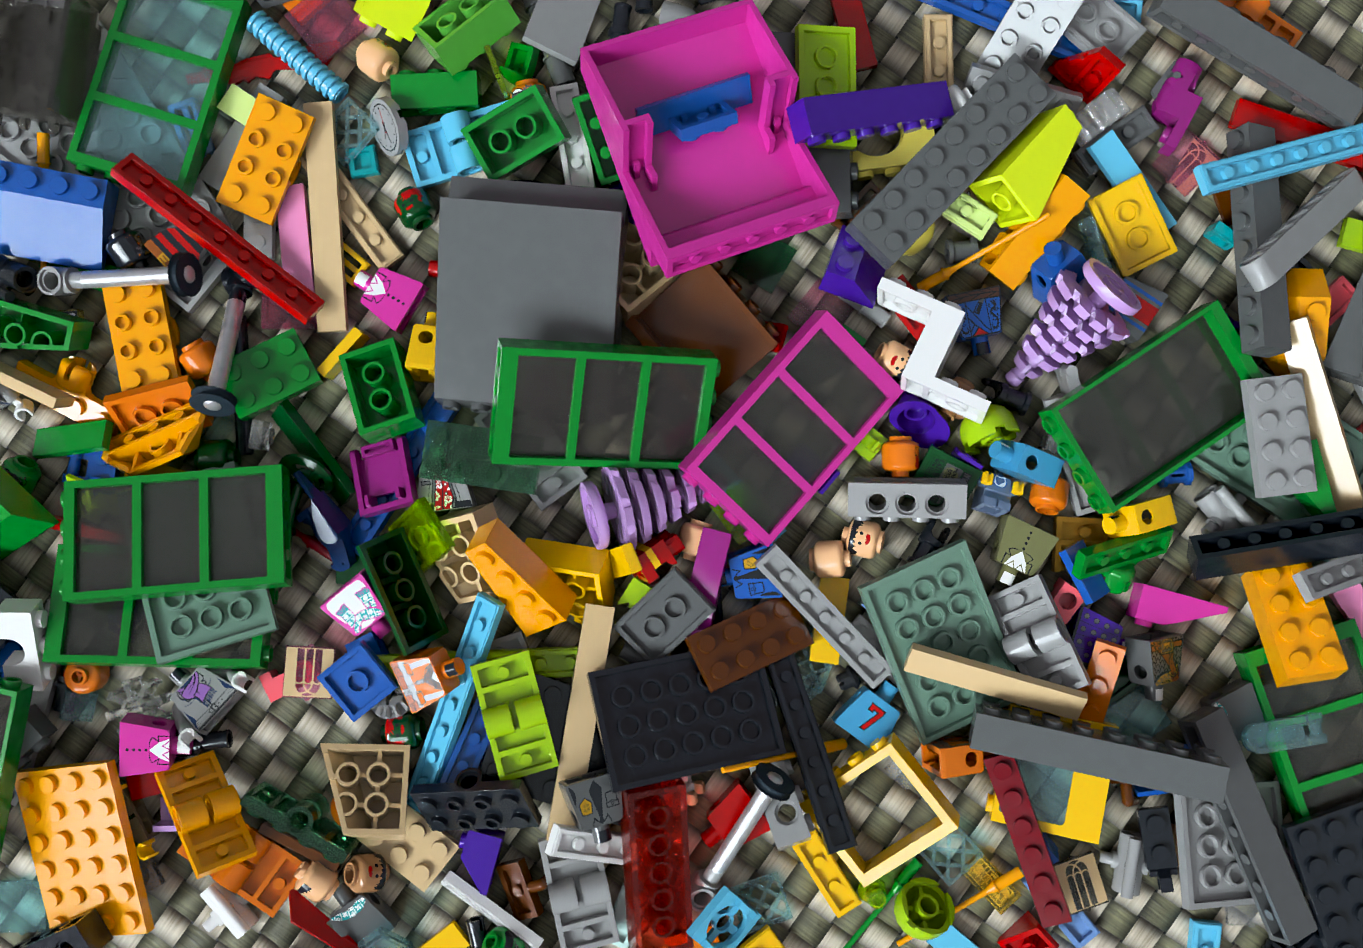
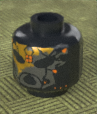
M126 227L108 237L110 242L107 243L106 250L119 269L145 268L149 265L147 259L151 257L152 253L145 247L144 243L147 241L139 230H131L129 227Z

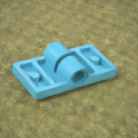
M506 101L471 112L466 110L453 111L443 115L438 122L409 130V144L405 152L416 187L426 189L451 181V176L465 177L483 171L461 129Z

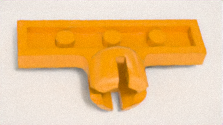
M78 356L63 358L57 374L54 375L26 359L17 362L15 369L76 397L73 407L56 408L54 410L78 423L107 419L114 423L112 437L118 434L119 428L102 404L103 400L92 394L91 388L97 374L94 363L89 362L86 368V359Z

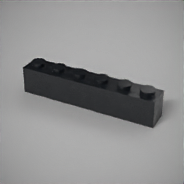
M1363 508L1189 536L1186 558L1196 581L1363 554Z

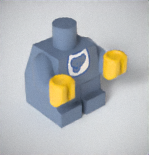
M994 468L992 473L984 471L977 481L978 487L974 493L971 509L994 517L1004 515L1010 512L1011 497L1023 495L1025 484L1022 483L1020 485V482L1015 481L1012 485L1011 479L1003 477L1004 473Z

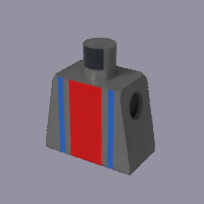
M1124 276L1121 279L1135 293L1142 307L1133 316L1119 312L1126 323V328L1130 331V336L1123 339V341L1131 344L1139 341L1169 295L1131 277ZM1109 305V312L1112 313L1115 309Z

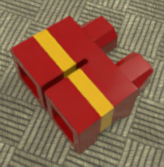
M663 530L655 536L651 535L652 539L644 544L639 543L637 540L635 551L642 570L632 575L650 584L659 578L655 569L665 562L671 565L677 564L674 556L685 549L677 534H670L667 530Z

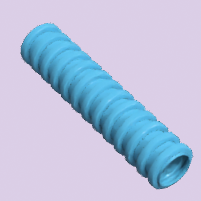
M261 10L249 18L246 26L247 31L253 33L255 38L260 39L263 45H267L270 51H274L277 57H281L284 63H288L291 69H295V72L301 75L305 81H308L312 87L315 86L316 91L322 92L323 97L329 98V101H332L334 104L341 102L345 98L349 85L346 82H342V78L339 76H335V72L329 70L327 65L322 64L320 59L315 58L313 53L308 52L306 47L301 46L299 41H294V37L288 34L284 28H281L277 22H274L270 16L267 17V13Z

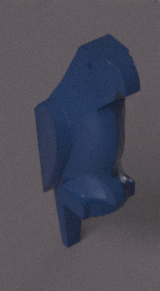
M298 470L293 475L310 498L311 505L295 518L299 523L303 522L312 528L318 541L330 554L333 562L330 566L336 571L344 572L357 562L351 539L352 522L324 490L320 492Z

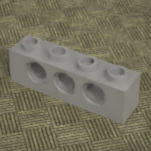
M849 476L848 517H854L853 519L858 521H869L871 517H883V520L888 522L900 521V518H912L914 522H929V519L933 518L941 519L945 523H957L959 519H966L968 485L965 478ZM874 494H881L885 497V501L881 505H873L870 503L869 498ZM908 494L913 496L915 500L911 505L903 506L898 502L899 498ZM940 495L944 498V501L940 506L934 507L928 504L930 497Z
M790 759L771 763L782 769L788 776L794 773ZM756 766L749 768L751 775L756 770ZM799 784L795 785V791L787 801L772 799L765 810V815L778 851L811 840L810 832L815 830L810 814L803 815L799 803L804 802V798ZM790 806L795 809L796 815L792 821L784 822L779 818V812L783 807Z

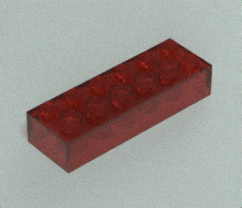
M682 778L622 791L623 818L621 819L628 943L631 948H693V939L686 933L692 924L686 784Z

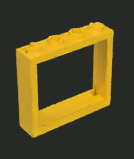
M894 732L887 737L876 738L870 744L871 748L862 753L860 750L855 752L848 758L847 764L841 768L838 766L833 767L838 787H842L889 755L937 816L866 862L854 847L836 852L863 887L871 884L959 827L960 814ZM804 789L802 791L804 802L799 803L805 814H810L813 824L819 830L807 790Z

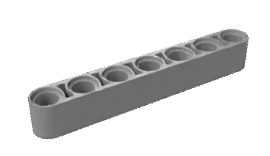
M1355 167L1334 177L1239 265V268L1255 292L1262 291L1276 283L1363 200V179Z

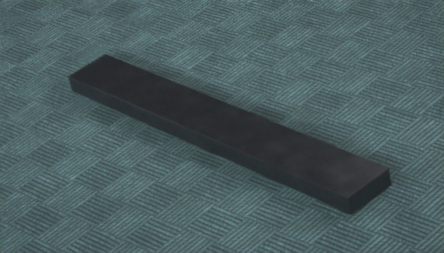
M792 654L767 666V670L827 854L830 855L858 844L795 655Z

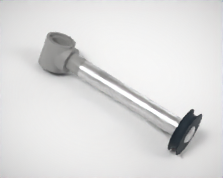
M178 252L170 258L166 267L79 271L74 267L46 266L39 271L37 284L40 291L45 295L72 296L79 293L81 289L170 284L172 290L178 296L192 297L196 296L201 290L203 272L201 264L194 254Z
M759 763L756 765V770L751 775L753 783L758 788L707 868L696 870L689 875L687 886L688 903L691 909L702 912L715 897L722 885L721 877L772 799L787 801L795 791L792 779L775 765L769 763Z

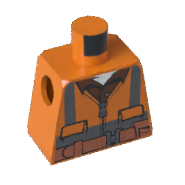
M444 647L416 650L407 656L402 654L389 662L412 714L439 700L460 685L458 676L465 672L463 660L460 657L450 659Z
M966 735L945 736L927 745L921 744L922 767L941 779L982 773L984 770V756L993 754L971 749L969 746V736Z

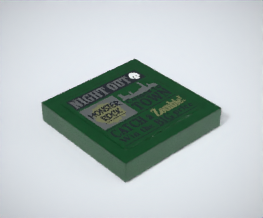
M930 444L913 477L965 478L968 485V500L983 471ZM903 495L913 501L915 500V498L911 495ZM934 495L930 497L928 504L934 507L940 506L944 498L940 495Z

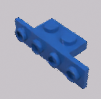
M748 72L637 107L635 108L636 117L649 113L654 122L653 135L670 130L682 142L697 140L701 135L710 132L724 131L728 126L738 123V115L735 108L753 103L750 74Z

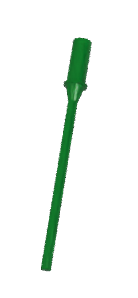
M914 857L900 875L894 878L895 881L889 893L843 948H851L891 898L914 877L923 866L920 860Z

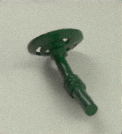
M288 454L283 456L278 464H282L290 470V479H292V490L290 493L291 528H295L293 521L302 495L306 492L295 477L294 479L292 478V475L300 470L311 483L314 481L315 487L320 492L324 490L326 494L332 491L335 482L331 472L319 461L301 454ZM295 464L306 466L312 469L313 471L307 468L297 469ZM320 478H322V480L324 481V485H325L324 489H323V488H320V486H321V480H320Z

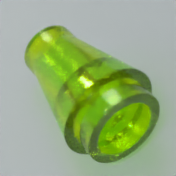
M879 878L866 887H863L860 883L858 894L861 900L872 908L881 909L886 904L887 887L885 882Z

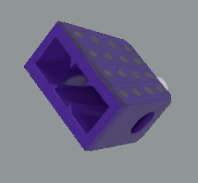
M1080 606L1066 624V628L1082 662H1090L1097 638L1125 646V639L1121 638L1123 626L1086 607Z

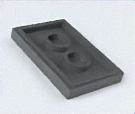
M675 566L612 627L647 661L666 657L706 620L717 607Z

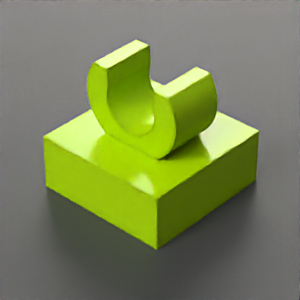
M872 427L853 450L867 462H870L880 451L882 444L888 441V439Z

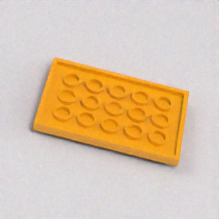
M115 759L28 768L18 771L15 789L49 928L96 908L112 936L147 934L155 927Z

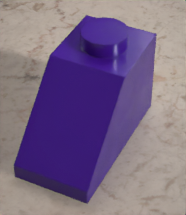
M472 829L469 831L463 830L458 846L463 848L461 860L482 895L487 896L491 888L506 834L505 831L498 829Z

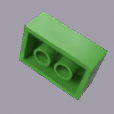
M447 0L412 29L429 54L454 76L457 72L465 70L469 63L480 54L489 51L491 46L500 38L509 35L514 27L521 22L508 0Z

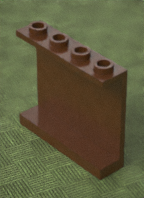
M720 261L684 272L640 314L633 315L624 323L643 346L711 350L720 361L721 366L720 375L718 378H715L714 384L716 398L782 342L778 337L780 332L771 321L766 323L759 315L762 312L759 306L751 298L749 300L745 299L740 293L742 290L741 285L732 276L728 278L721 269L724 266ZM658 363L696 407L702 365Z

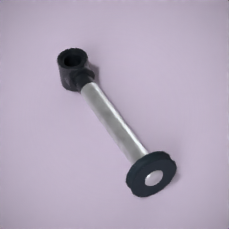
M226 267L221 273L222 284L229 297L208 385L192 389V397L189 399L190 406L196 411L214 417H227L236 411L237 398L227 391L226 387L246 301L252 297L254 289H257L230 267Z

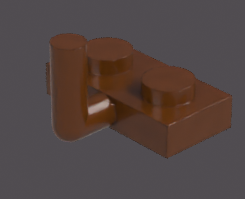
M524 857L505 861L496 866L514 918L520 921L540 916L544 909L537 892L548 888L545 875L540 879L533 880Z

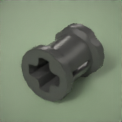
M971 237L968 241L945 240L944 254L947 265H952L955 261H963L979 251L977 238Z

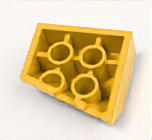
M526 538L524 543L577 594L569 615L574 616L575 622L582 624L585 603L613 607L615 586L609 549L597 550L596 547Z

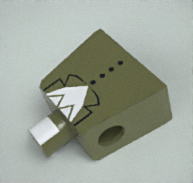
M1001 515L990 554L991 560L1002 564L996 580L1011 587L1018 573L1033 577L1059 538L1011 515Z

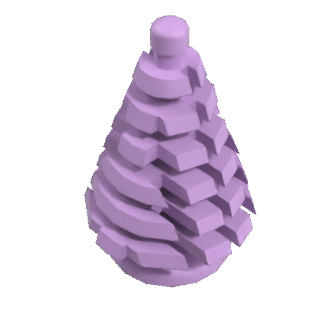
M1094 258L1088 259L1083 264L1082 269L1085 278L1079 284L1076 282L1077 273L1060 269L1055 279L1057 285H1053L1047 294L1048 302L1045 301L1038 311L1039 318L1043 322L1041 323L1035 318L1030 327V332L1036 337L1028 334L1025 336L1022 342L1024 351H1017L1014 357L1016 367L1005 374L1008 384L1017 387L1024 381L1026 376L1030 379H1035L1043 375L1042 369L1049 373L1058 369L1062 362L1069 364L1076 361L1077 355L1075 353L1077 351L1081 354V357L1092 354L1095 351L1094 348L1103 349L1109 346L1112 340L1119 342L1129 337L1130 331L1126 328V323L1119 312L1133 316L1142 308L1135 293L1113 270ZM1109 305L1115 309L1112 313L1109 312Z
M603 467L601 474L605 503H603L601 495L592 481L581 482L579 487L586 525L597 550L605 549L610 544L608 520L612 524L619 544L623 545L631 542L636 550L637 540L639 543L644 544L652 539V530L658 534L666 529L667 519L672 524L682 517L680 507L687 514L693 511L697 506L696 496L700 503L704 504L706 502L702 497L705 492L698 485L695 488L689 485L681 477L684 472L677 469L674 477L668 469H657L656 479L655 473L649 468H639L638 474L634 468H620L621 471H619L616 467ZM723 473L714 474L709 477L722 490L727 488V479Z

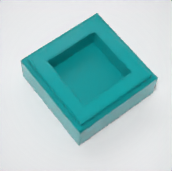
M374 144L346 149L352 179L381 175L377 147Z
M1221 221L1208 226L1203 233V237L1224 251L1234 247L1233 229Z

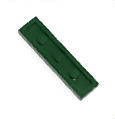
M288 399L279 403L271 416L301 455L319 461L331 472L335 483L330 493L338 504L342 506L349 502L356 493L354 483Z

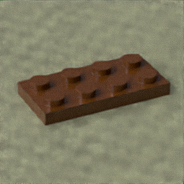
M784 595L780 598L767 600L685 639L710 693L814 644L798 610Z

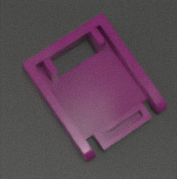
M405 436L397 437L396 440L391 438L360 447L361 453L359 450L350 451V461L361 517L369 518L419 503L409 444ZM395 493L398 500L378 505L377 501L378 497Z

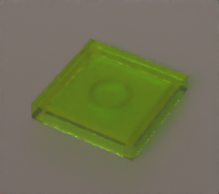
M425 497L417 499L388 527L389 531L401 526L404 527L423 573H426L456 546Z

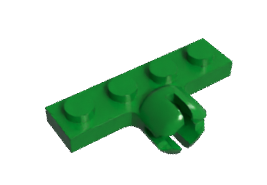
M1167 526L1144 534L1119 537L1079 549L1075 556L1071 574L1078 580L1101 574L1110 590L1109 593L1121 594L1127 592L1131 588L1135 577L1136 564L1142 560L1167 553L1174 529Z

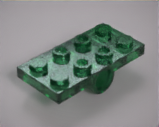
M428 420L419 478L536 495L541 465L492 464L488 454L490 428ZM511 432L510 449L543 450L545 437Z
M264 781L247 792L240 802V805L247 808L246 811L251 816L266 819L272 823L271 825L275 830L281 833H290L297 838V841L302 846L317 849L323 853L322 855L326 860L332 863L339 862L343 864L357 850L361 843L356 839L357 837L344 836L341 826L326 817L329 813V802L322 794L312 793L298 801Z

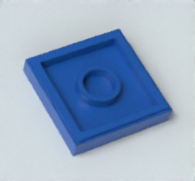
M364 639L317 676V679L353 722L399 687L397 679Z

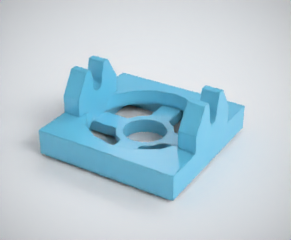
M724 885L687 929L686 933L703 948H736L762 915ZM740 909L743 919L736 926L733 924V916ZM728 915L727 923L724 926L717 928L716 925L718 920L721 917ZM710 921H711V927H712V928H711L710 931L707 933L708 925H709V923H710ZM720 933H730L724 942L712 943Z

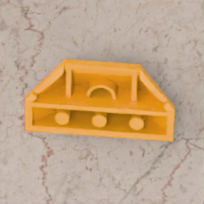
M1291 268L1286 273L1289 318L1294 320L1309 316L1322 361H1324L1327 351L1331 295L1323 269ZM1284 353L1270 358L1260 357L1275 376L1290 375Z
M187 403L112 437L110 448L107 451H103L101 459L129 476H137L155 467L165 466L173 459L182 455H190L198 449L206 415L196 411L190 406V403Z

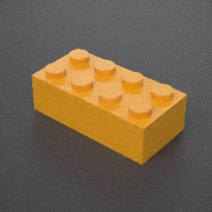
M1311 562L1245 572L1241 576L1277 688L1335 679L1349 669L1324 597L1306 603L1292 578V575L1312 568Z

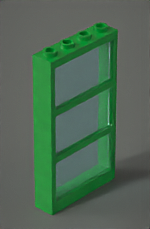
M119 0L66 159L76 166L75 170L87 176H93L94 173L104 175L105 180L122 185L110 176L111 168L132 152L191 197L219 113L217 106L225 95L247 22L252 12L248 1Z

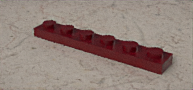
M998 754L984 756L985 766L1043 928L1072 922L1069 906L1016 758Z

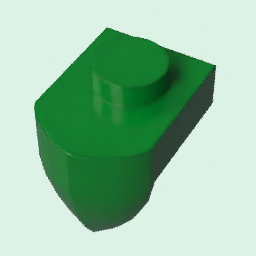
M511 41L505 66H499L500 73L513 85L520 80L532 79L540 50Z

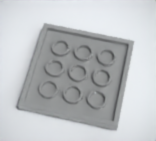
M1255 781L1260 795L1266 802V809L1278 830V837L1285 850L1284 833L1281 828L1283 818L1279 781ZM1173 794L1182 908L1199 910L1255 904L1212 802Z

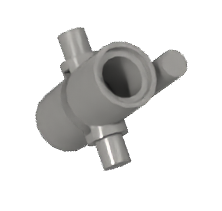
M1216 484L1200 492L1193 501L1208 517L1206 525L1201 529L1202 534L1258 525L1242 507V504L1247 500L1246 497L1240 493H1236L1233 496L1224 485L1218 487Z
M1120 830L1117 851L1113 850L1110 853L1100 850L1099 862L1110 864V867L1114 868L1111 889L1121 893L1120 896L1123 898L1133 899V896L1140 895L1142 877L1147 875L1149 871L1145 866L1140 833Z

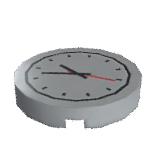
M384 96L372 101L370 120L375 139L380 148L387 155L393 157L402 154L403 150L407 149L409 133L404 117L400 118L397 112L401 110L399 105L392 98Z

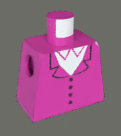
M383 267L378 269L375 276L361 270L354 280V285L365 291L360 302L386 325L401 335L429 290L423 283Z
M128 712L120 721L119 777L169 770L175 762L176 754L192 753L193 740L190 743L191 750L189 751L178 741L174 720Z

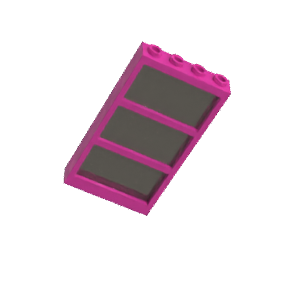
M816 310L678 465L684 472L681 477L693 488L698 485L705 492L702 497L713 507L719 505L726 511L723 517L735 527L739 524L746 531L743 535L756 546L760 543L769 547L900 397L904 390L900 389V385L827 310Z

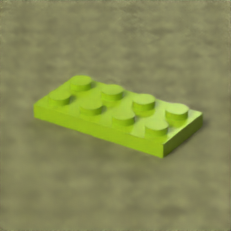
M798 24L795 27V71L799 76L796 101L803 97L856 91V33L854 27ZM851 136L849 140L840 143H833L832 139H828L825 143L809 147L808 143L805 144L808 148L853 150L857 147V136Z

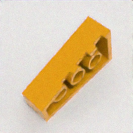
M1060 173L1041 213L1043 215L1049 212L1051 217L986 253L979 265L1002 284L1015 290L1017 286L1027 279L1032 263L1044 254V246L1063 235L1066 225L1084 209L1085 202L1090 195L1067 175ZM1027 223L1009 226L1006 232H1000L993 243Z
M499 518L478 527L465 553L499 600L506 604L505 608L525 636H530L566 621L577 594Z

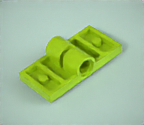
M528 649L470 665L499 779L513 780L559 766Z

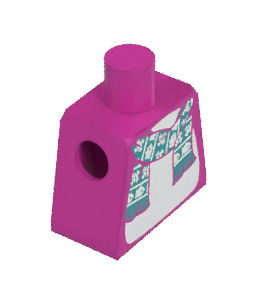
M365 568L329 596L320 606L326 614L354 636H359L367 628H370L381 639L392 630L389 622L383 617L385 615Z

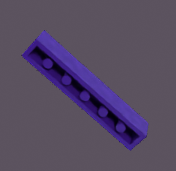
M946 80L803 97L786 108L795 144L808 143L809 147L823 144L828 139H832L833 143L849 140L851 136H857V140L872 137L880 132L881 136L892 135L900 129H903L904 133H910L921 129V126H926L927 130H932L943 126L944 120L954 116Z

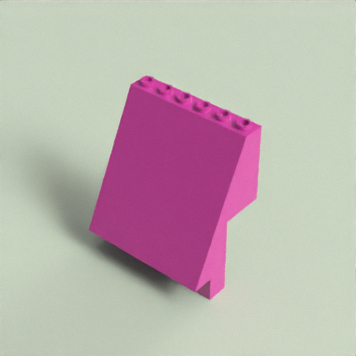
M753 0L733 2L725 6L678 18L674 21L580 48L581 73L651 267L660 265L666 278L835 221L840 202L806 144H795L786 110L787 107L795 102L799 76ZM748 72L750 74L753 103L735 108L738 115V123L728 126L724 131L710 132L701 135L697 140L682 142L670 130L653 135L654 122L649 113L636 117L635 108L742 73Z

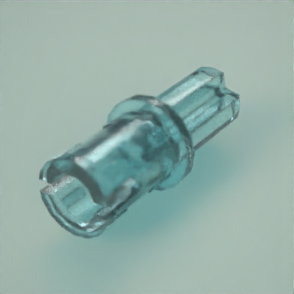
M1088 216L1079 220L1077 224L1086 248H1083L1084 251H1088L1090 258L1099 260L1110 269L1113 268L1104 246L1106 240H1102L1094 217Z

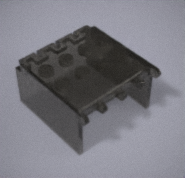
M0 0V125L2 124L3 116L19 119V128L21 130L28 131L31 121L48 123L47 131L51 135L58 134L60 125L73 127L74 135L96 70L103 30L98 25L100 12L87 1L65 0L64 8L46 6L44 9V6L41 4Z

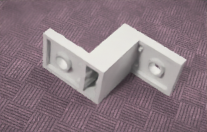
M882 277L877 286V304L925 325L901 375L900 389L982 424L991 404V401L986 400L987 396L974 389H970L969 392L958 387L959 384L950 378L942 377L938 379L962 329L966 312L962 311V308L954 302L945 301L943 303L933 299L934 296L928 291L922 289L912 290L906 287V283L900 279Z

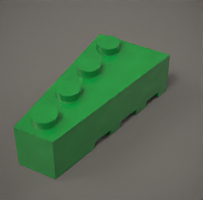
M17 298L11 303L0 299V348L60 351L89 349L94 321Z

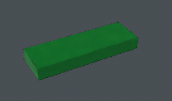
M106 419L37 429L32 456L38 459L107 451L110 448L114 423Z

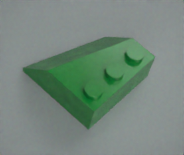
M0 466V559H4L32 539L44 533L47 529L58 524L59 521Z

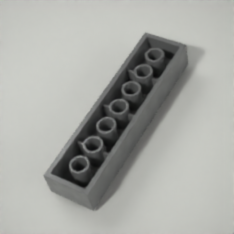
M1014 53L844 230L885 270L889 269L1057 94Z
M983 700L982 704L975 703L969 732V746L971 749L1221 805L1224 803L1230 767L1222 760L1221 756L1215 755V750L1196 746V750L1183 748V743L1167 739L1164 744L1152 741L1153 737L1141 733H1134L1133 737L1121 734L1122 731L1120 729L1103 726V730L1090 728V723L1081 720H1072V724L1060 721L1059 716L1042 713V717L1030 715V710L1021 707H1012L1011 711L1002 709L999 703Z

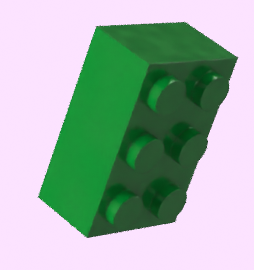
M538 84L532 85L461 129L463 136L487 178L498 180L505 179L572 138L544 86Z
M292 328L235 355L226 390L237 398L238 403L235 408L239 419L247 421L278 406L279 403L303 394L324 382L298 333Z
M394 337L339 355L358 431L362 438L370 444H374L426 426L413 378L405 367V350Z

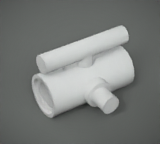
M216 881L200 894L202 899L213 910L210 913V917L202 923V926L209 933L218 925L222 926L225 924L231 933L239 939L260 920L247 905L249 901L237 893L227 890Z

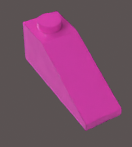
M1134 582L1126 615L1135 618L1134 624L1152 628L1153 623L1168 625L1224 614L1228 612L1229 607Z

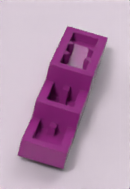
M703 527L690 581L717 607L733 534ZM716 610L688 636L712 626Z

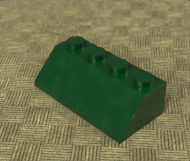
M403 526L356 546L403 656H407L449 633Z

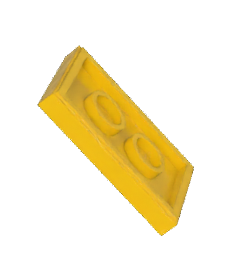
M1142 173L1086 201L1121 277L1129 276L1178 251Z

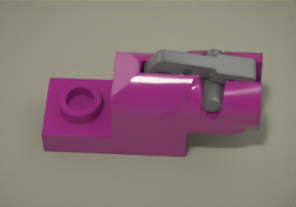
M1179 58L1177 61H1174L1150 91L1154 99L1151 116L1156 121L1166 125L1158 140L1162 145L1157 153L1169 157L1178 146L1203 99L1194 94L1202 68L1197 63L1186 58Z

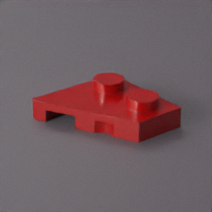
M1101 46L1056 60L1047 70L1070 90L1082 93V101L1089 105L1121 72L1126 64L1105 46Z

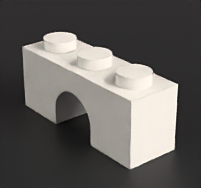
M5 598L0 604V639L14 640L24 650H14L2 665L4 677L21 678L22 683L34 685L33 691H44L51 680L55 678L57 672L56 665L42 662L48 612L44 610L42 599Z

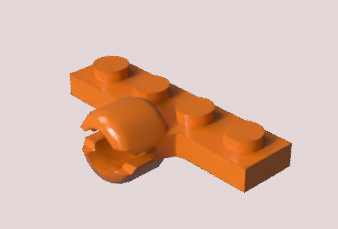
M1097 638L1087 669L1092 684L1077 689L1088 694V701L1079 719L1099 723L1104 722L1127 647Z

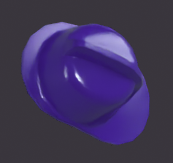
M904 391L902 393L901 399L889 413L891 424L903 436H911L912 441L917 442L921 448H929L930 444L936 447L942 446L950 436V426L936 410L935 405L909 392Z

